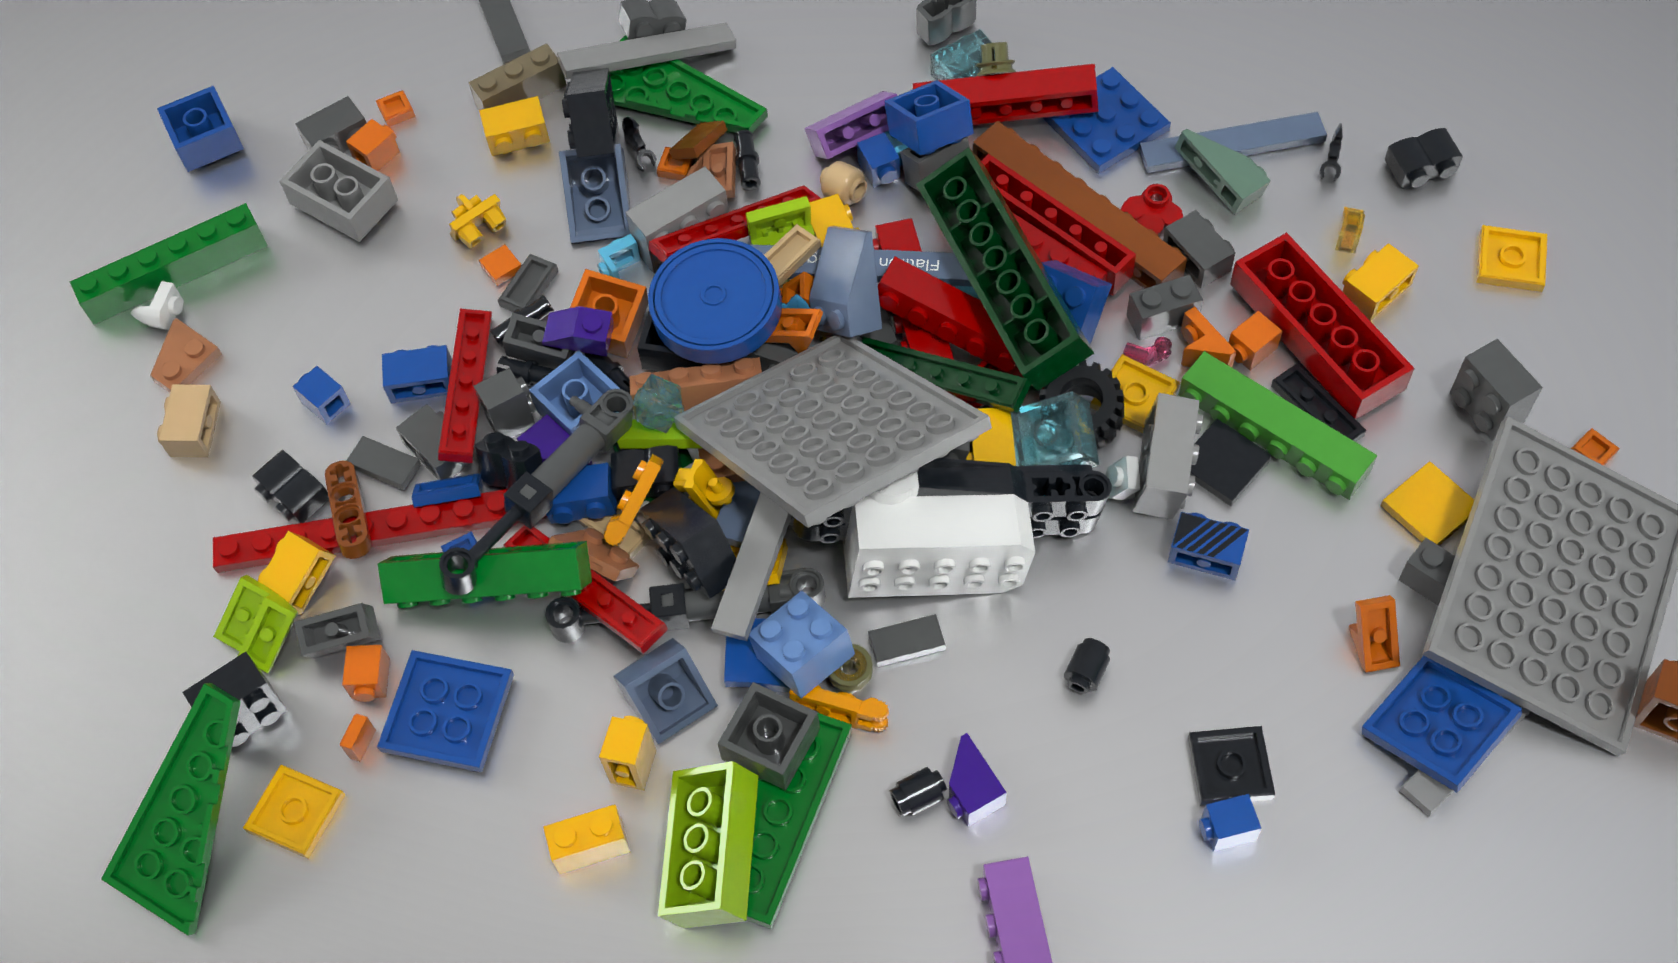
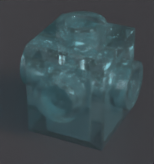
M650 374L634 397L633 405L636 407V421L648 429H656L667 433L672 424L675 423L673 417L684 412L681 386Z

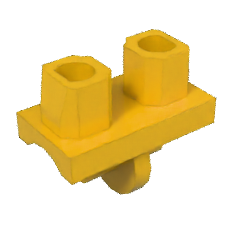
M463 194L456 197L459 207L451 211L455 220L449 223L451 228L450 236L455 242L460 239L469 249H472L483 240V235L477 229L478 226L485 222L493 233L505 227L506 218L500 209V199L496 194H493L483 202L478 195L469 200Z
M695 459L692 468H680L673 482L676 489L680 492H687L690 500L715 519L719 515L720 507L723 504H730L735 493V486L732 481L726 477H717L704 459Z

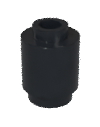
M1086 638L1083 643L1077 645L1064 673V678L1068 681V686L1072 690L1082 694L1097 690L1110 662V657L1108 656L1110 653L1109 647L1093 638Z
M925 767L896 782V787L889 790L897 810L903 817L909 813L913 816L944 800L942 792L947 790V787L938 770L931 772L928 767Z

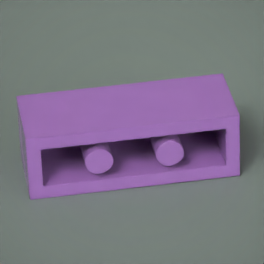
M882 91L804 128L814 155L830 159L857 146V142L888 131L884 101L897 96V94Z
M1028 856L984 864L983 877L977 878L981 901L988 900L991 914L985 915L989 938L996 937L999 951L993 952L994 963H1052Z

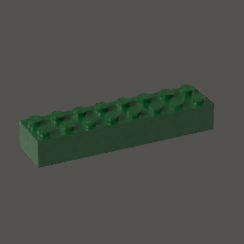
M969 147L916 184L1020 373L1030 381L1037 391L1094 354L1093 349L985 165Z

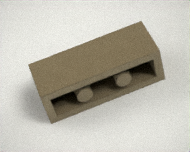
M547 43L468 82L478 110L535 96L541 99L567 86L565 76L558 63V58Z

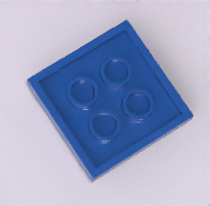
M1114 67L1096 77L1099 112L1043 117L1098 174L1139 150L1140 143L1153 141L1170 131L1171 122Z
M412 650L377 748L383 753L482 773L514 677L512 669Z
M1423 655L1364 723L1362 735L1458 793L1522 715V708Z

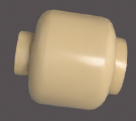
M843 161L832 163L820 175L823 196L829 197L839 194L843 205L848 204L850 206L859 202L866 193L867 182L863 171Z

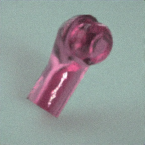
M1158 337L1154 345L1148 348L1128 342L1123 355L1146 366H1151L1169 358L1172 352L1170 350L1172 342L1166 337Z

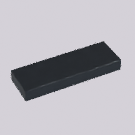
M1298 363L1272 380L1271 387L1283 399L1355 442L1365 436L1366 429Z

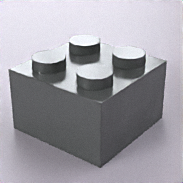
M1497 338L1464 358L1449 393L1452 395L1455 403L1459 407L1464 408L1474 419L1478 429L1485 432L1494 441L1500 423L1509 416L1522 424L1526 421L1543 387Z
M752 682L717 743L721 759L725 762L734 761L757 774L759 778L787 790L820 730L818 712Z

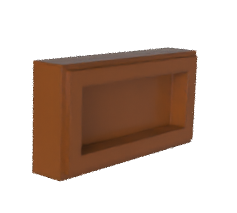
M724 120L699 123L669 149L672 159L698 158L726 133L727 128Z

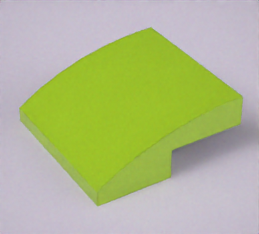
M807 196L746 212L750 244L775 245L796 224L815 236L811 225V206Z
M245 575L240 578L213 637L240 651L238 656L247 652L259 669L269 673L298 611L277 593L252 577Z

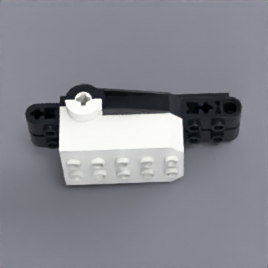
M936 458L920 467L915 473L905 475L890 483L887 488L875 491L859 500L854 506L844 508L829 516L821 524L807 528L796 518H793L792 527L795 534L803 540L821 541L823 543H835L843 540L848 598L1004 593L1023 585L1035 555L1033 538H1040L1044 535L1074 537L1078 534H1086L1094 530L1112 491V484L1105 474L1093 471L1091 464L1013 466L1010 463Z

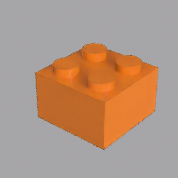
M585 269L570 308L582 306L612 312L614 328L608 353L628 359L648 307L646 286Z

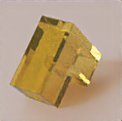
M1344 207L1335 250L1355 254L1363 230L1365 219L1363 210Z

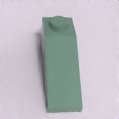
M1189 129L1181 132L1174 147L1234 215L1260 198L1271 181L1264 169L1257 166L1251 158Z

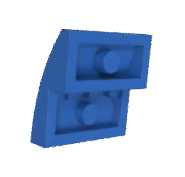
M755 618L751 631L765 619ZM726 636L725 687H750L752 682L774 692L790 691V688L757 659L749 637L747 641Z

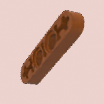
M337 461L329 465L325 470V480L334 529L342 555L349 559H356L365 556L370 551L372 542L359 479L354 465L349 461ZM344 476L345 482L339 483L340 477ZM353 495L350 499L338 501L343 496ZM357 516V519L352 522L342 523L349 517ZM356 535L357 541L352 543L350 536Z

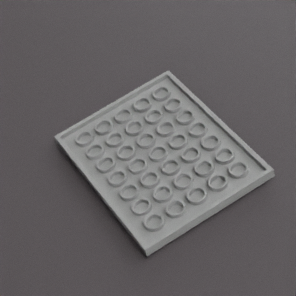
M837 334L673 417L678 430L807 528L823 523L829 516L844 508L854 506L864 497L875 491L887 488L890 483L905 475L915 473L923 465L936 458L946 456L951 450L966 442L974 441L979 435L992 429L990 417L987 414L855 338Z
M1509 416L1500 423L1422 655L1616 756L1626 753L1678 569V504Z

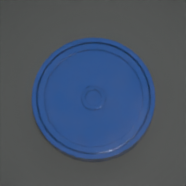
M715 238L689 244L668 257L658 268L651 281L648 305L655 329L662 342L671 351L682 358L697 363L719 364L747 356L768 340L781 316L782 296L775 269L759 250L741 241Z

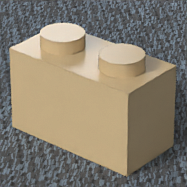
M172 384L170 396L165 399L164 403L165 416L163 424L159 426L157 431L158 442L170 457L209 456L221 404L211 385Z

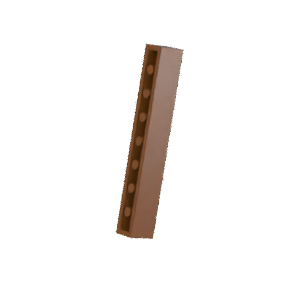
M997 121L973 141L972 151L980 161L988 154L992 155L1136 253L1134 272L1131 279L1144 289L1184 277L1187 257L1178 248L1171 247L1164 242L1153 230L1142 226L1131 214L1123 212L1113 205L1106 196L1095 192L1081 178H1076L1066 171L1059 162L1053 161L1044 155L1037 146L1029 144L1018 136L1012 128H1007Z

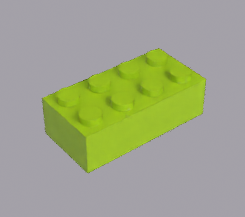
M734 761L673 771L658 917L682 928L744 922L747 920L759 777L757 774Z

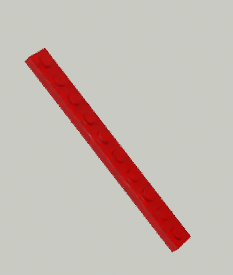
M508 489L481 493V496L420 507L407 505L365 512L372 547L492 528L507 513L504 506V493ZM357 516L349 517L342 523L352 522L357 519ZM333 518L213 537V568L217 573L268 565L275 554L278 542L285 537L288 531L308 538L333 554L341 553L336 539ZM356 535L350 536L352 543L357 541Z

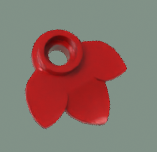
M1152 184L1143 191L1142 195L1129 197L1120 209L1131 214L1138 223L1147 229L1153 230L1157 235L1163 231L1165 225L1168 226L1183 217L1181 208L1172 202V195L1169 189L1162 184Z

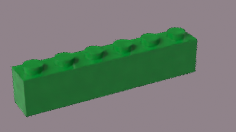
M244 203L70 281V284L80 306L93 325L153 299L161 281L173 283L177 288L266 248L268 245L247 204Z
M587 541L491 548L477 562L476 586L472 591L464 595H453L443 588L439 562L444 552L391 556L378 563L383 603H397L398 608L413 607L421 601H429L430 606L444 605L450 603V599H462V603H475L482 601L483 597L494 596L495 601H506L514 599L517 594H527V598L536 599L548 596V592L559 591L561 596H574L582 593L581 590L592 582ZM456 569L452 571V573L460 574L463 573L465 570Z

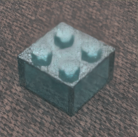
M1068 392L1021 406L1018 414L1011 412L1019 466L1091 464L1092 468L1100 466L1089 401L1075 392Z

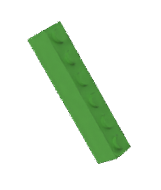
M1205 351L1182 377L1178 394L1180 397L1200 400L1199 408L1211 415L1214 420L1219 419L1250 441L1268 450L1273 457L1283 459L1296 467L1302 475L1319 481L1333 494L1341 495L1350 500L1373 468L1377 458L1375 453Z

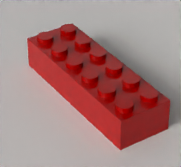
M1287 232L1235 262L1230 285L1255 312L1260 311L1282 330L1280 340L1325 390L1356 420L1406 390L1415 368Z

